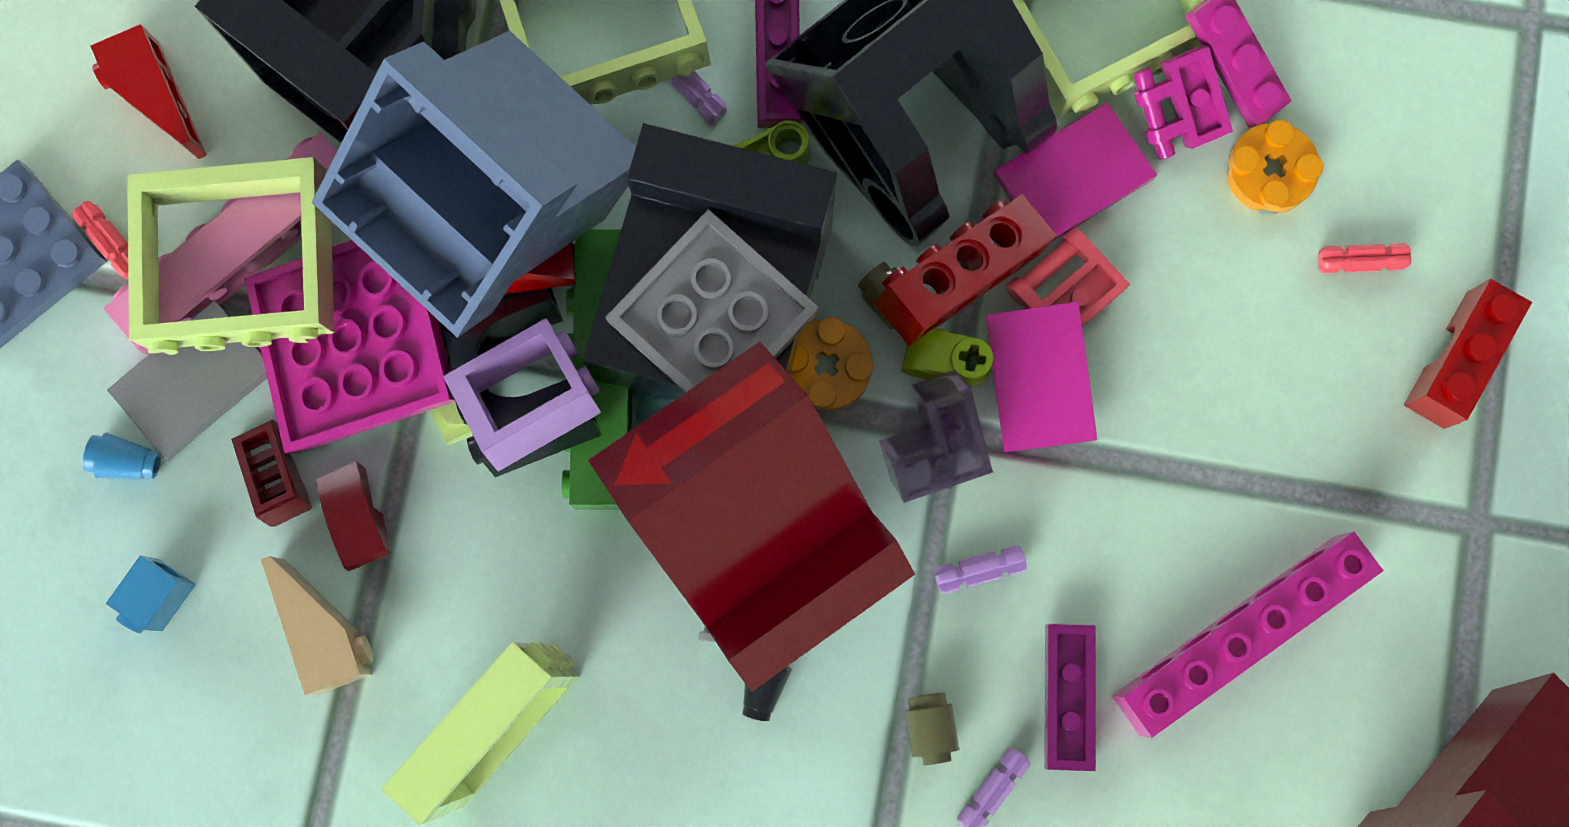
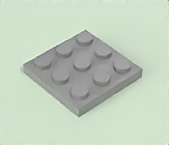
M708 209L605 318L610 325L684 392H687L759 341L776 359L819 313V307Z

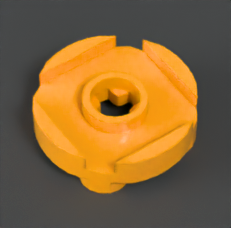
M1275 120L1269 124H1260L1249 129L1233 145L1228 156L1229 171L1227 172V181L1236 198L1248 208L1257 211L1264 209L1276 211L1275 213H1284L1299 206L1314 191L1318 178L1323 172V162L1318 156L1314 144L1304 133L1294 128L1287 121ZM1265 159L1277 160L1282 165L1281 171L1283 176L1281 178L1276 173L1270 176L1265 174L1264 169L1268 165Z
M834 317L809 322L801 332L790 375L807 393L816 409L828 411L842 410L855 403L867 388L873 370L871 350L865 338L851 325L845 324ZM824 354L827 358L831 356L836 357L838 360L835 364L837 373L833 376H830L827 372L819 375L815 371V368L819 365L818 356Z

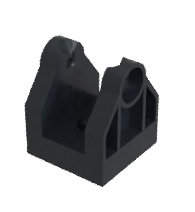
M199 0L194 7L260 81L339 143H342L384 58L421 42H425L443 60L466 51L467 32L475 19L477 3L476 0Z
M843 0L764 63L822 151L873 205L888 226L911 246L918 247L950 217L947 206L939 193L928 147L898 101L902 95L929 73L933 72L979 120L992 139L1003 149L1018 145L1027 155L1042 145L1057 130L1056 117L1049 104L1043 53L1013 0Z

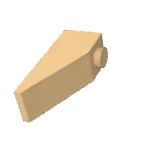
M272 556L261 559L304 694L320 695L372 675L369 663L374 661V656L366 636H360L358 630L285 559Z

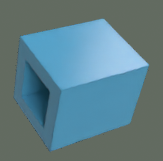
M140 555L105 604L119 613L116 620L120 624L136 633H142L143 630L163 631L196 584L160 559Z

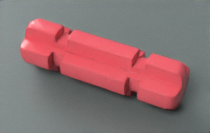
M91 201L83 202L72 211L73 219L81 228L85 229V234L106 260H110L111 266L118 275L128 280V243L112 223L105 219L106 216L97 205Z
M1405 243L1390 244L1389 247H1385L1384 244L1348 245L1346 249H1342L1341 246H1325L1318 252V267L1323 273H1337L1342 269L1345 272L1381 271L1382 268L1387 270H1403L1410 266L1412 260L1410 246Z

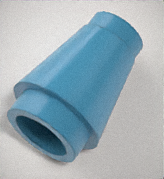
M104 433L102 436L92 435L86 444L83 455L84 471L92 472L95 478L155 479L161 462V454L159 452L152 451L149 448L109 433Z

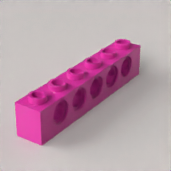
M1354 531L1334 536L1111 697L1139 736L1153 738L1384 570Z

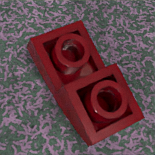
M355 461L315 479L325 521L344 569L350 572L391 553L383 514L373 507L365 467Z

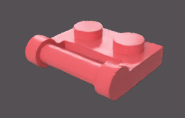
M1072 228L1062 237L1063 242L1022 278L1017 276L1005 285V288L1011 298L1025 309L1079 301L1083 327L1130 286V283L1080 230ZM1074 256L1080 257L1085 264L1041 300L1034 290Z

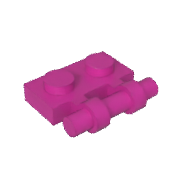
M1199 46L1160 62L1165 80L1155 83L1151 68L1141 69L1133 73L1137 90L1134 91L1137 106L1143 107L1148 128L1145 130L1149 144H1154L1158 159H1166L1175 155L1172 138L1182 135L1185 147L1194 149L1233 132L1209 46ZM1171 97L1176 118L1166 122L1160 100Z

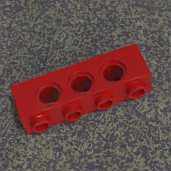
M1023 194L1008 204L1003 199L997 201L983 213V221L975 226L971 221L966 222L949 237L951 240L949 244L943 248L938 243L932 245L916 259L918 265L909 271L902 266L882 282L885 290L875 302V305L909 347L1040 256L1057 237L1055 232ZM992 240L996 241L1001 247L994 244ZM958 261L965 264L969 270L961 267ZM924 284L931 286L937 294L928 291Z

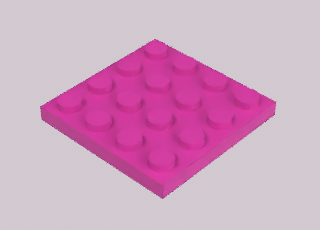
M353 240L332 247L335 333L318 335L316 339H309V343L289 341V337L272 339L271 345L260 347L285 454H298L455 402L443 377L450 370L438 319ZM302 258L244 278L253 315L304 310Z

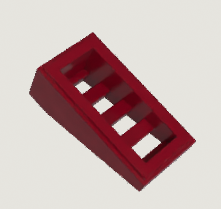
M272 419L231 439L256 518L270 527H275L312 509L306 488L291 454L284 453L278 423ZM270 442L271 448L254 456L251 455L250 451ZM276 460L277 464L260 472L257 468ZM282 478L283 482L268 489L265 488L264 485Z

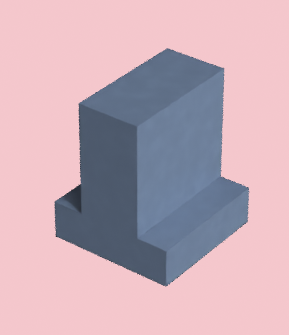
M507 31L446 60H443L425 42H421L384 58L312 203L458 338L493 313L514 281L607 218L629 186L627 176L636 147L511 31Z

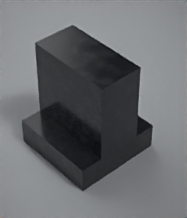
M643 123L627 176L631 198L583 357V362L593 378L671 400H676L686 393L610 325L605 317L708 209L810 299L815 280H818L832 229L837 172ZM801 332L776 358L789 374Z

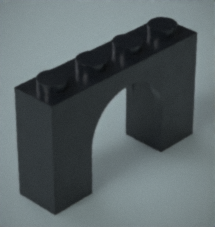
M553 288L505 294L491 315L458 338L438 321L445 348L447 347L450 356L448 358L450 372L547 318L551 326L562 322L563 318ZM566 379L519 397L496 395L490 392L489 388L481 392L480 395L499 430L570 390L571 386ZM456 403V407L462 421L465 425H468L460 408ZM593 417L500 471H497L482 453L474 436L467 438V445L474 462L477 465L483 463L494 477H498L602 435L596 417Z

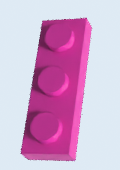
M1203 0L1184 15L1202 46H1209L1215 69L1248 127L1253 128L1264 124L1292 101L1236 0Z

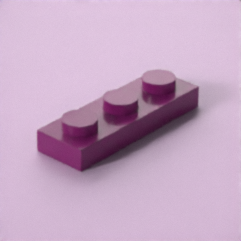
M1045 624L1044 769L1096 771V625Z

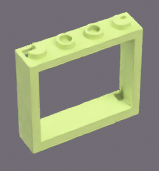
M500 0L509 30L531 50L515 0ZM675 0L688 35L561 76V78L590 105L594 103L604 104L612 101L616 96L637 89L647 90L653 88L661 81L680 75L689 76L692 75V71L710 66L711 61L707 41L692 0Z
M1013 0L1043 53L1048 97L1059 118L1073 110L1075 113L1081 110L1084 112L1088 111L1099 102V97L1111 91L1114 95L1127 91L1136 84L1133 73L1136 71L1151 68L1153 76L1161 74L1163 70L1160 62L1202 46L1191 26L1188 25L1072 84L1023 0ZM1203 0L1178 1L1187 14Z
M314 157L127 174L129 340L147 348L149 354L164 352L168 355H174L179 352V347L195 346V349L200 351H219L225 349V343L242 342V345L248 347H264L271 345L272 339L288 337L289 341L309 343V339H316L318 335L335 333L331 220L312 203L328 170ZM300 192L304 310L159 323L158 206Z
M532 641L530 644L512 642L386 782L381 790L419 825L465 807L580 677L571 669L576 662L555 644L551 646L549 643L544 645L541 642L536 644Z

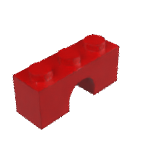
M1489 279L1467 291L1446 330L1454 334L1451 341L1439 358L1423 369L1404 406L1443 429L1467 421L1532 302L1493 279Z

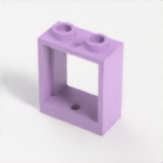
M547 318L443 376L482 453L497 471L504 469L601 413L592 397L600 392L598 386L586 366L577 370L573 364L572 359L579 356V353L567 332L563 330L556 334ZM552 352L571 389L498 430L480 393Z

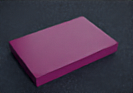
M1107 102L1055 133L1027 155L1022 153L994 171L993 176L1010 201L1021 194L1026 197L1057 235L1053 240L1055 241L1072 228L1078 227L1156 178L1157 174Z
M1079 301L985 315L989 345L993 353L992 367L1004 452L1097 441Z

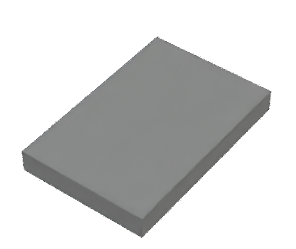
M213 301L192 320L231 317V315L220 303ZM242 342L225 343V349L200 351L195 349V346L179 347V352L174 355H168L164 352L150 353L109 387L107 391L161 456L170 460L266 380L267 375L262 353L258 347H248L242 345Z

